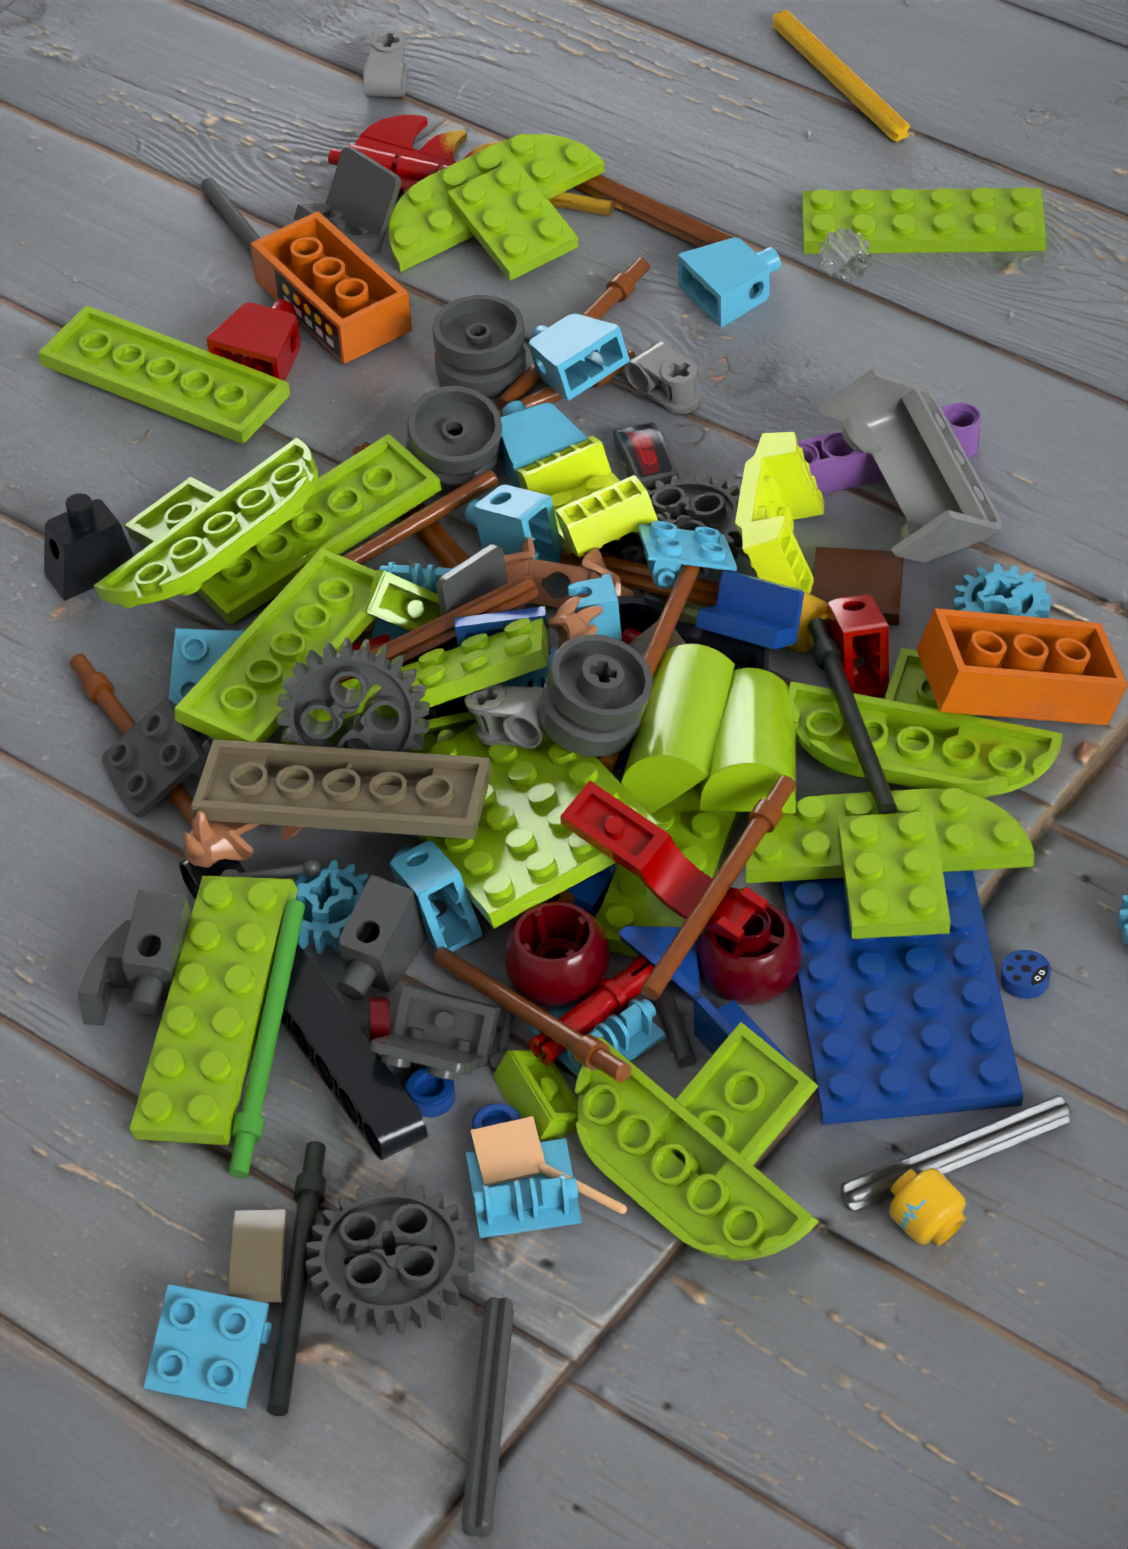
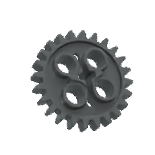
M690 474L686 482H680L677 476H673L671 484L664 485L661 481L657 480L655 481L656 489L652 491L647 489L658 521L672 523L677 526V529L694 531L696 527L716 529L722 535H725L733 557H738L736 547H743L742 537L735 525L740 496L737 485L728 488L726 479L719 480L713 484L711 475H707L699 482L696 481L694 474ZM639 531L620 537L621 539L618 541H612L617 558L648 565ZM699 567L703 575H708L709 570L707 567Z
M345 638L342 650L338 652L330 642H326L323 649V657L311 649L306 657L308 666L296 662L292 670L296 678L286 677L282 688L288 693L280 694L277 706L285 710L279 713L277 724L289 727L284 730L281 740L282 742L296 741L295 745L350 748L346 741L358 738L365 741L368 745V748L365 750L413 753L411 749L422 750L424 738L419 734L427 733L430 721L422 718L429 715L430 703L419 701L425 696L426 686L411 685L416 679L417 670L410 669L405 672L400 670L404 656L399 655L391 662L385 659L387 654L386 645H383L374 654L370 653V644L367 639L363 641L360 650H353L349 638ZM353 676L360 681L362 686L356 689H348L340 683L339 678ZM379 684L381 689L367 699L362 715L354 714L344 726L338 738L334 742L329 743L326 738L330 737L342 726L346 712L353 713L364 700L372 686ZM381 705H389L398 712V715L386 718L379 715L375 708ZM322 709L328 712L332 719L327 722H319L310 715V711Z
M399 1181L394 1193H387L383 1183L379 1182L376 1187V1195L369 1196L360 1187L357 1188L358 1201L352 1203L344 1197L338 1198L340 1213L326 1209L323 1211L325 1226L313 1225L312 1234L314 1241L306 1244L307 1256L309 1258L306 1261L308 1279L311 1281L313 1295L321 1296L322 1309L324 1311L336 1308L337 1322L340 1324L354 1316L356 1331L361 1332L369 1322H373L376 1326L377 1335L382 1336L387 1324L394 1323L396 1330L402 1335L405 1333L406 1322L413 1320L422 1330L425 1328L424 1315L430 1313L442 1320L444 1318L443 1302L458 1306L460 1304L458 1290H469V1273L475 1272L474 1238L470 1236L468 1220H459L458 1206L454 1204L444 1208L443 1194L440 1192L426 1200L423 1185L418 1186L411 1195L406 1194L404 1182ZM417 1274H426L423 1276H414ZM367 1281L373 1282V1283H370V1284H362V1283L367 1282Z

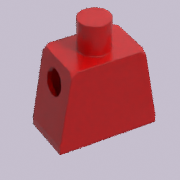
M284 299L276 300L271 307L251 302L244 303L207 337L208 352L286 381L301 345L298 318L295 316L296 310L294 306Z
M871 595L841 597L831 600L827 604L828 630L831 638L837 640L843 654L842 666L852 692L876 698L885 697L889 686V632L887 621ZM857 655H860L866 660V663L857 668L853 659H858Z

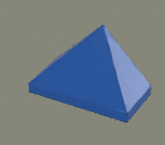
M624 926L618 935L621 941L639 956L646 958L648 964H652L655 967L681 927ZM695 941L669 981L692 1001L701 996L697 941Z

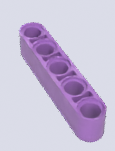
M953 403L941 406L968 459L976 455L980 439V411L968 403ZM842 431L797 441L799 447L803 450L805 461L809 463L812 476H815L817 487L823 495L885 480L873 456L860 449L857 451L853 450L845 441Z

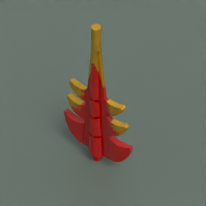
M398 115L383 118L370 125L360 134L355 145L350 144L349 147L357 149L398 175L401 179L399 192H404L405 194L413 185L424 178L457 163L458 161H455L454 157L459 147L467 140V132L465 130H457L438 134L427 141L420 150H416L412 146L421 130L428 125L427 117L420 115ZM498 142L487 143L479 147H476L470 153H468L465 156V158L481 150H484ZM331 149L328 155V163L338 165L342 150ZM563 192L549 199L552 205L557 208L572 209L609 217L613 210V201L569 192Z

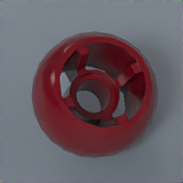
M548 902L529 909L513 923L505 939L503 961L508 979L524 998L544 1007L565 1008L580 1003L596 991L597 983L605 978L608 971L610 948L604 929L588 911L570 903Z
M768 903L763 913L755 911L742 929L745 930V934L739 943L703 929L697 939V958L700 975L715 994L729 1002L734 1000L740 1005H757L769 1002L783 994L796 979L802 961V945L798 930L787 914Z

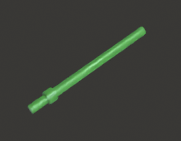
M288 900L285 905L242 1110L236 1113L231 1135L235 1138L228 1173L238 1178L248 1177L255 1143L261 1141L265 1119L261 1117L305 910V904L298 900Z

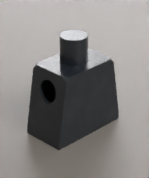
M83 493L73 494L68 497L65 502L67 512L57 515L45 523L44 573L64 601L95 588L94 585L134 556L121 524L101 499L92 500L89 495Z

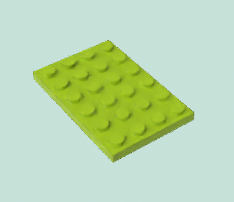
M476 722L469 729L448 740L440 741L429 750L423 752L426 754L486 757L491 759L492 773L475 839L417 836L422 842L433 841L458 869L469 899L493 928L502 925L616 863V861L561 825V814L589 781H592L659 827L658 822L596 756L588 757L568 751L553 741L548 734L545 735L541 743L535 748L527 749L520 746L498 744L485 745L477 738L476 728L478 724Z

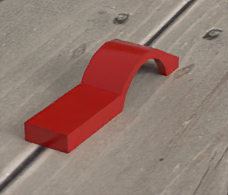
M592 781L586 784L560 816L561 825L639 877L643 884L664 905L685 920L713 879L699 870L683 855L675 845L670 834ZM747 886L742 889L731 887L704 929L739 943L745 934V930L742 929L755 911L763 913L768 906V901Z

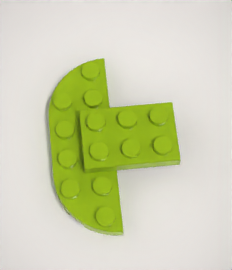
M518 134L498 142L424 178L405 192L394 207L389 222V243L393 261L401 273L475 236L507 279L512 281L579 247L578 236L549 199L604 173L605 163L598 154L586 145L557 135Z
M298 438L293 439L222 492L189 477L124 525L130 538L146 546V548L94 585L100 599L108 603L120 605L122 608H132L137 605L165 600L176 595H191L202 587L203 582L220 570L232 566L239 556L254 545L266 541L270 534L286 521L302 514L304 511L303 505L315 489L318 469L307 445Z
M901 647L884 699L853 693L887 783L917 789L959 788L967 793L986 798L1012 792L1035 781L1054 763L1062 747L1063 733L977 717V715L939 712L917 650ZM791 681L788 694L796 728V739L811 756L828 766L831 770L865 778L832 689Z
M959 788L891 791L897 806L896 813L891 814L878 813L871 792L807 796L796 802V813H783V817L773 832L764 835L746 863V883L844 878L852 939L950 934L951 921L943 872L1033 867L1034 850L1023 827L1007 811L987 799L967 793Z
M740 1022L675 1100L601 1036L598 1037L599 1040L608 1045L610 1053L631 1066L629 1078L622 1083L617 1082L600 1070L592 1071L583 1065L580 1068L576 1081L575 1093L578 1095V1122H575L577 1133L587 1155L609 1179L673 1235L691 1248L714 1258L733 1261L764 1258L790 1247L814 1228L819 1221L753 1166L819 1087L813 1080Z

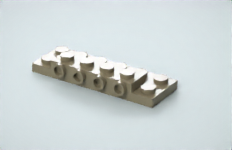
M213 739L191 808L194 819L197 811L202 810L206 813L207 821L475 839L492 773L491 759L486 757Z

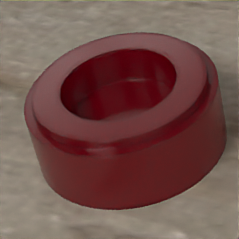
M369 997L368 1040L371 1043L372 1039L390 1035V1000L387 997Z

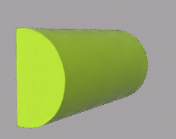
M683 644L666 650L653 677L650 698L642 714L636 736L632 740L621 782L650 815L709 776L735 666L724 654L711 647L699 644Z
M758 668L733 670L709 776L701 781L700 810L751 812L758 800L767 797L781 775L791 777L796 783V728L788 694L789 686L777 675ZM796 788L781 809L783 813H796Z

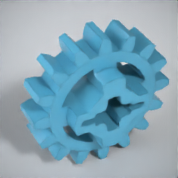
M994 564L993 572H987L984 568L978 567L976 578L967 574L963 576L962 585H956L953 610L1049 618L1051 594L1045 593L1046 583L1044 581L1034 583L1033 572L1030 571L1022 576L1018 574V566L1013 565L1008 572L1002 571L1000 564Z
M332 860L328 868L321 869L320 873L314 877L307 876L304 873L295 875L296 880L294 883L298 889L295 900L305 904L298 944L302 949L306 948L309 944H314L316 954H321L326 945H332L335 952L339 953V937L370 878L367 873L357 876L356 867L353 864H350L344 870H339L337 860Z

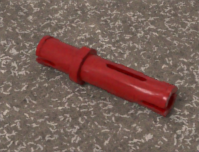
M638 956L634 962L613 978L607 977L599 981L596 991L558 1020L583 1036L587 1035L595 1029L596 1025L603 1023L611 1015H620V1013L628 1008L629 1002L642 993L641 987L653 971L654 966L649 964L643 969L642 967L647 964V959L643 956ZM542 1032L537 1036H533L528 1041L529 1047L536 1057L545 1053L540 1058V1061L546 1066L553 1063L558 1056L568 1050Z

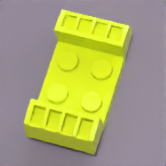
M795 432L763 433L755 455L745 462L735 525L742 537L743 551L745 554H748L750 565L755 569L757 578L801 589L810 594L814 577L793 534V520L823 515V494L817 487L815 476H812L809 463L805 461L803 450L798 445Z
M593 435L581 443L570 445L569 448L563 451L554 452L547 458L538 459L531 465L516 469L520 488L551 496L561 546L569 554L573 552L579 558L593 548L600 549L603 547L602 545L613 540L618 541L621 539L620 537L626 534L638 532V524L649 525L654 521H658L644 485L635 475L620 481L611 472L602 442Z

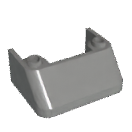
M871 369L817 408L822 416L842 422L844 426L842 435L853 450L857 451L860 449L873 456L904 514L907 523L901 526L902 537L899 539V543L891 548L894 556L927 563L986 540L1002 529L1001 519L944 412L932 393L923 385Z

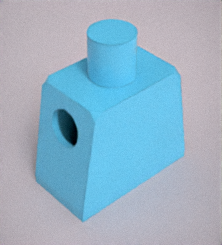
M734 237L678 254V284L720 327H724L768 299L770 295V273L781 268V261L774 248L768 247L755 253L744 241Z
M576 313L569 314L550 327L546 325L538 326L533 331L528 344L540 378L567 401L630 362L620 326Z
M512 401L502 410V435L499 445V456L510 486L520 488L516 469L524 468L535 463L538 459L542 460L551 456L554 452L563 451L572 444L576 445L587 440V437L552 403H543L526 408L523 402Z
M505 484L498 486L482 500L474 499L468 504L465 511V519L468 523L477 526L482 550L490 544H495L503 548L504 555L520 552L525 539L531 537L535 548V558L531 559L560 563L562 548L551 496Z
M425 841L416 847H403L395 854L390 867L396 883L414 890L427 939L436 951L441 947H446L454 952L483 936L460 872L433 841ZM435 901H442L448 906L447 911L440 917L437 916L440 914V911L433 904Z

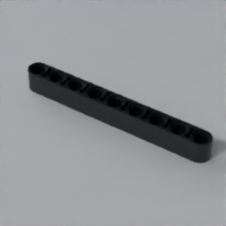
M186 859L179 863L184 883L195 900L202 876H221L222 872L227 869H234L239 873L246 872L238 860L221 859L209 868L195 866ZM297 943L281 1019L282 1024L378 1159L382 1161L426 1139L428 1132L420 1111L388 1066L381 1062L380 1055L369 1050L370 1042Z

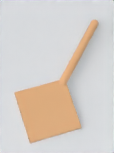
M533 1116L470 1130L484 1185L492 1186L541 1174L550 1178H558L559 1174H565L545 1163ZM565 1174L566 1178H572L569 1175ZM576 1180L579 1193L619 1214L626 1213V1205Z

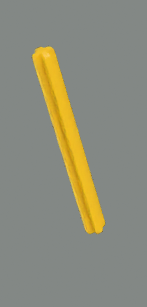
M783 9L780 13L776 12L773 15V28L892 141L899 142L902 138L906 139L909 136L910 124L792 13Z

